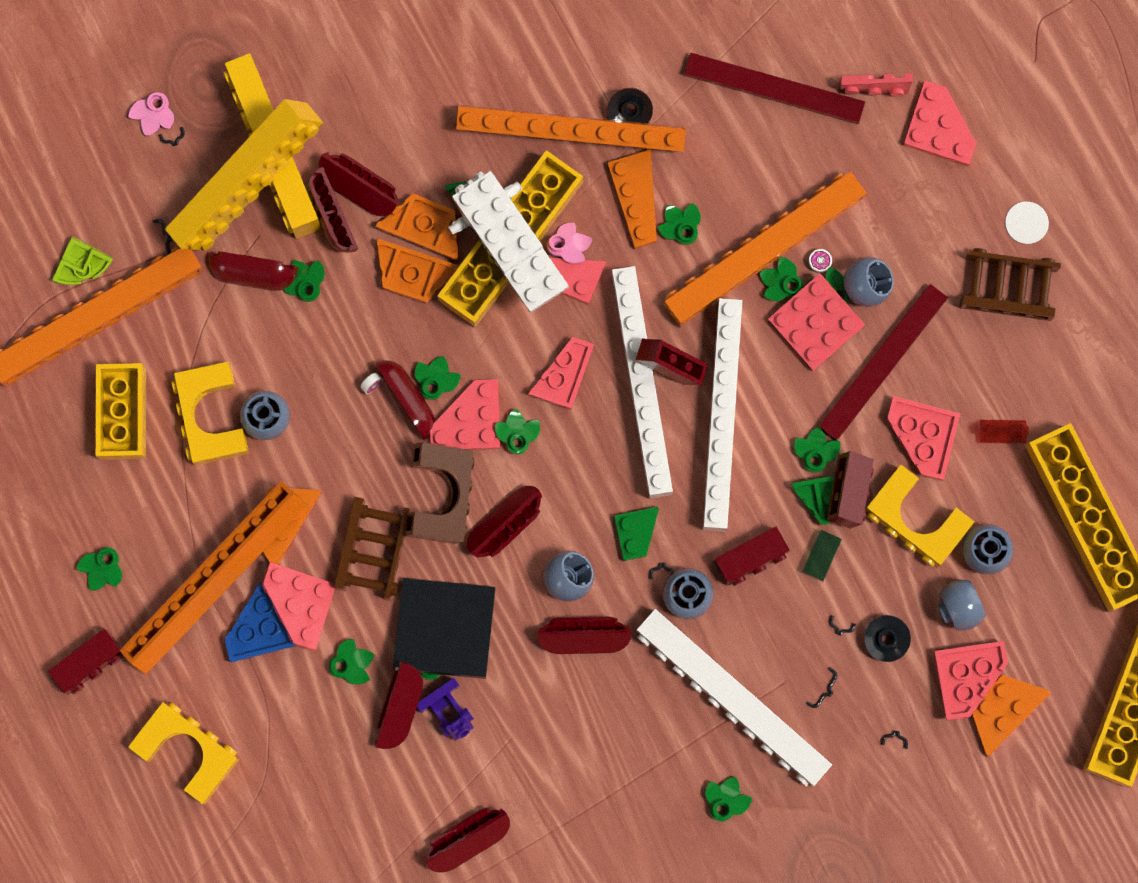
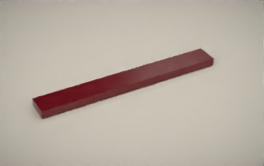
M690 53L684 74L687 77L858 125L865 105V101L695 53Z
M931 284L926 288L819 427L822 431L836 441L841 437L949 297Z

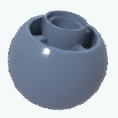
M860 258L852 262L844 275L846 294L854 303L861 306L871 307L881 304L890 296L893 289V274L888 265L878 258Z
M262 390L251 394L245 399L240 409V422L243 429L248 435L258 440L267 441L279 437L284 433L290 421V410L287 402L282 396L272 391ZM271 402L279 407L280 413H275L271 407ZM261 409H269L270 414L267 418H258V412ZM250 418H255L257 423H259V429L251 425ZM274 419L278 420L277 423L273 425L271 428H265V426L270 425L274 421Z
M985 524L975 527L967 534L963 543V556L966 563L974 571L981 574L991 575L1001 572L1010 564L1013 557L1014 548L1011 537L1003 528L996 525ZM984 535L985 539L979 543V546L974 545L976 538ZM990 542L995 546L994 554H989L985 551V543ZM976 551H978L979 555H980L983 559H986V562H985V563H984V562H981V561L976 557V555H975V552H976ZM1002 553L1000 561L993 564V558Z
M562 551L552 556L546 563L543 579L546 589L552 596L561 601H575L584 597L591 589L594 581V572L591 563L582 554L575 551Z
M685 568L674 572L668 577L663 588V599L666 607L672 614L683 619H693L703 615L713 601L714 591L710 580L705 574L695 569ZM683 579L684 583L681 584L678 592L672 593L673 586ZM689 579L698 582L702 588L699 589L698 585L692 581H689ZM692 587L695 591V596L690 599L685 598L682 594L683 588ZM699 594L704 595L703 602L696 608H693V603L697 600ZM678 597L681 602L688 604V609L680 607L674 599Z
M956 580L947 584L941 590L939 596L942 603L938 604L937 607L945 624L951 622L956 630H969L978 626L984 620L986 614L971 581Z

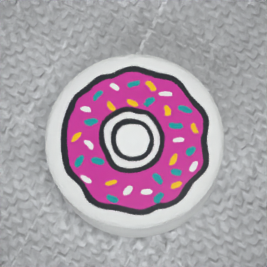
M824 249L813 251L809 257V266L817 273L826 272L832 264L830 253Z
M372 373L362 382L361 389L366 394H370L382 384L383 378L379 373Z

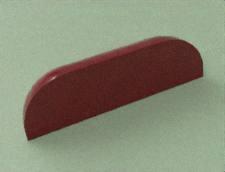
M329 152L321 155L319 168H324L333 189L377 216H387L396 209L400 199H398L395 193L396 188L391 183L343 153L340 156L329 155Z
M320 167L312 174L308 181L307 192L331 246L345 253L356 252L359 248L323 167Z
M218 251V254L214 252L209 254V268L212 274L219 281L228 284L280 291L289 287L294 282L299 269L295 265H284L281 261L220 251Z
M389 360L376 362L374 366L425 441L430 436L434 424V415L431 408L401 365Z
M524 486L511 493L472 530L466 544L468 551L477 558L494 557L500 553L539 515L542 498L540 490L535 486Z
M614 617L551 619L550 623L543 628L540 627L538 629L537 639L539 645L544 650L554 654L614 653L624 649L629 644L631 629L629 626L618 622V619Z
M400 661V667H395L377 725L380 731L378 738L375 740V748H394L400 745L409 734L423 689L421 674L409 663Z
M481 809L434 838L430 842L431 847L427 855L424 856L427 867L439 873L451 871L499 842L506 835L510 827V819L503 809Z

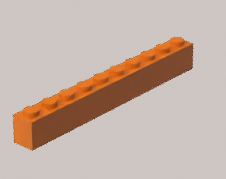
M468 105L458 106L456 126L458 130L684 152L686 127Z
M850 171L846 175L844 173L839 174L832 180L833 184L826 188L824 185L814 192L815 196L809 201L806 198L795 206L796 210L790 214L787 211L777 218L778 222L773 226L768 224L758 232L760 235L752 239L749 237L740 244L741 248L736 252H733V250L727 252L721 257L723 261L716 266L712 263L703 270V275L698 278L693 276L684 283L686 287L680 291L675 289L666 296L667 300H665L664 306L678 326L681 327L719 301V298L729 294L863 200L867 193Z
M176 246L171 250L172 253L166 257H157L151 262L152 265L147 268L141 267L135 270L128 279H120L114 282L109 290L95 293L91 297L92 300L85 304L84 302L76 304L72 307V311L66 315H57L51 320L52 323L45 327L41 325L32 330L30 336L26 338L20 337L11 343V347L5 350L0 349V383L7 387L203 273L204 270L193 251Z
M281 480L119 651L133 666L147 674L308 504Z

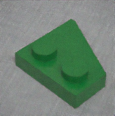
M834 476L792 483L793 490L821 526L835 524L827 521Z
M658 507L614 515L623 561L647 557L659 511Z

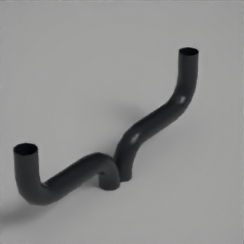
M154 219L153 223L160 222L164 236L169 238L166 240L167 255H169V242L173 241L172 237L167 234L164 221Z
M831 667L829 671L834 673V677L828 686L830 693H824L817 704L808 702L807 705L812 708L819 707L826 696L831 697L834 692L831 687L836 681L838 674Z

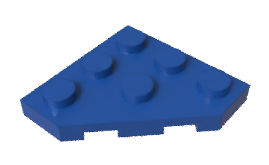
M263 582L258 584L251 599L239 615L237 622L225 638L231 663L297 646L291 643L283 623L280 622L268 594L265 593L262 587Z

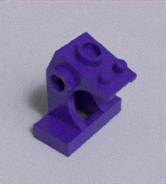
M453 678L418 702L417 708L423 713L432 707L443 723L439 727L445 736L449 737L451 735L456 741L467 736L470 730L474 728L470 722L474 718L467 708L462 710L451 695L453 691L460 687L455 678ZM453 704L459 716L448 723L441 711Z

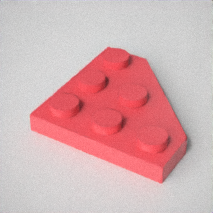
M924 81L903 146L969 166L976 145L973 136L948 89Z
M498 379L474 380L433 424L430 432L431 444L466 450L500 449V440L495 433V423L499 422Z
M893 396L887 421L919 474L943 481L960 413Z
M270 562L262 583L265 593L268 594L280 622L283 623L291 643L315 651L335 590V584Z
M1004 641L934 651L946 721L970 718L1008 665Z

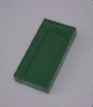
M820 530L802 573L823 582L842 539Z

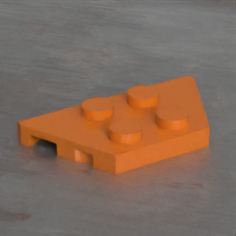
M413 193L405 199L403 204L397 206L391 214L376 224V229L458 261L457 233L453 235L448 229V226H451L456 221L455 210Z
M379 238L377 240L383 289L427 304L444 288L459 268V265Z
M270 487L265 497L273 490L274 487ZM291 488L308 505L263 551L269 562L280 564L322 494L321 491Z
M1001 675L971 715L975 722L978 736H980L985 755L989 757L1051 692L1047 689Z

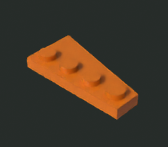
M651 149L607 162L634 249L657 243Z

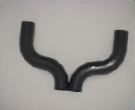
M180 128L182 134L176 138L175 142L164 140L162 134L159 135V138L165 144L179 145V140L185 135L184 128Z
M659 563L658 567L650 570L649 579H653V572L660 570L662 565L665 570L671 571L672 574L675 570L667 567L666 563Z
M831 615L829 623L836 630L835 634L842 636L843 633L854 631L856 624L853 623L851 629H843L839 632V628L833 624L834 616Z
M893 730L892 734L884 735L881 745H885L886 738H892L897 735L899 739L905 742L904 748L908 749V740L900 735V731Z

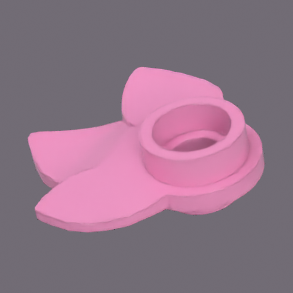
M160 92L150 94L146 100H138L129 111V118L141 120V127L145 136L156 133L160 126L171 129L174 122V114L168 108L169 101ZM156 101H161L160 107H154Z
M566 223L558 228L557 234L549 238L547 250L553 256H561L567 263L579 264L585 261L582 252L589 248L592 238L576 233L575 223ZM555 245H561L562 247L555 248Z

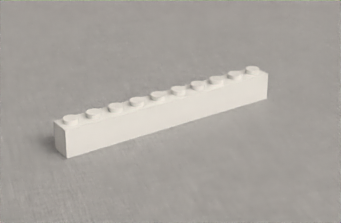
M635 266L613 269L612 279L649 499L670 496L673 493L653 370L635 360L642 338L647 339Z
M719 298L703 519V530L726 532L728 526L742 300Z
M656 609L637 629L636 632L639 634L637 638L648 647L651 644L656 649L655 654L664 662L668 659L674 665L672 669L682 678L686 675L692 680L690 685L699 693L704 691L710 697L707 700L717 709L721 706L726 710L725 716L734 724L739 722L745 727L743 732L752 740L755 737L763 743L760 747L769 755L773 753L780 758L778 763L787 771L790 769L794 770L798 774L797 780L807 787L808 784L812 787L815 786L832 766L827 759Z

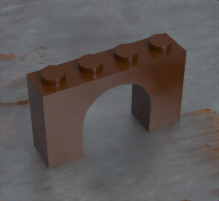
M424 442L413 444L411 467L440 473L450 486L451 499L448 507L439 515L421 512L406 513L403 536L451 544L464 543V539L467 536L466 516L470 510L468 497L472 489L470 478L475 464L472 450Z

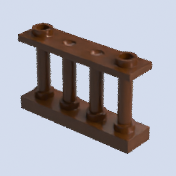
M974 248L973 251L968 252L966 260L974 261L971 290L968 295H964L961 299L960 309L1052 321L1055 317L1056 308H1052L1048 304L1051 272H1058L1061 268V263H1056L1055 259L1051 258L1034 260L987 253V250L981 248ZM983 262L997 264L994 291L990 299L982 298L981 294H979ZM1006 265L1020 267L1016 299L1013 302L1004 301L1002 297ZM1029 269L1042 270L1039 302L1036 305L1027 304V301H1025Z
M354 498L334 587L336 590L345 591L346 586L354 585L386 592L385 600L391 601L392 596L396 597L398 583L395 582L405 538L403 536L406 513L410 512L409 508L405 507L403 515L368 508L363 498ZM369 517L401 524L398 538L364 531L360 527L361 519ZM366 540L396 547L394 558L389 560L360 554L355 550L356 541ZM358 562L391 569L388 583L353 576V573H349L351 564Z

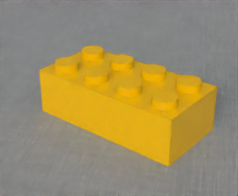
M142 363L96 364V457L99 460L146 459V367Z

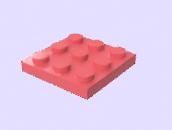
M820 273L768 319L813 371L866 326Z

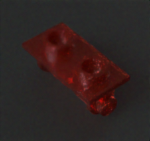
M980 420V443H1027L1029 427L1026 426V420Z

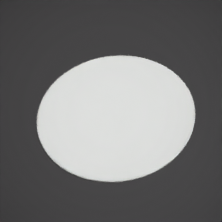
M1020 202L1014 205L1007 213L1005 221L1009 235L1014 240L1023 244H1032L1041 240L1049 226L1046 212L1041 206L1033 202Z

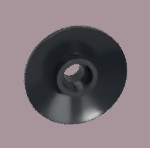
M621 89L613 94L609 100L608 116L610 120L649 123L652 118V102L649 96L639 89ZM633 104L635 108L630 110L626 106Z
M884 615L877 617L869 623L865 630V647L869 654L879 661H896L903 657L910 647V631L907 625L895 616ZM888 635L891 639L890 643H884L882 637Z

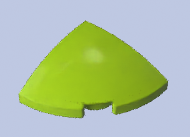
M72 236L52 281L76 285L91 277L95 279L108 268L113 258Z

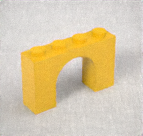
M229 361L174 373L175 380H172L174 394L178 393L180 402L176 403L179 416H183L184 419L181 431L183 438L188 439L189 447H185L188 461L192 460V463L197 466L248 455L249 449L243 429L211 434L201 430L195 421L196 406L204 396L213 392L236 388Z
M900 465L865 509L868 513L867 517L876 524L879 522L886 527L885 531L893 538L898 536L905 542L903 545L913 553L915 551L923 556L922 560L931 567L934 565L939 567L975 521L956 507L935 532L919 534L910 530L901 518L900 508L903 499L919 478Z
M162 702L128 748L146 762H151L164 743L171 737L180 734L194 737L201 745L203 762L199 771L184 791L205 805L240 760L235 756L238 752L227 744L223 747L217 743L219 738L209 730L206 733L198 728L200 723L191 716L187 719L180 714L182 710L174 703L170 702L167 705Z

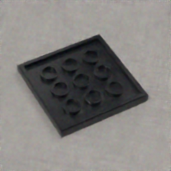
M403 578L393 670L395 667H400L399 663L402 661L414 666L419 673L486 679L496 587Z

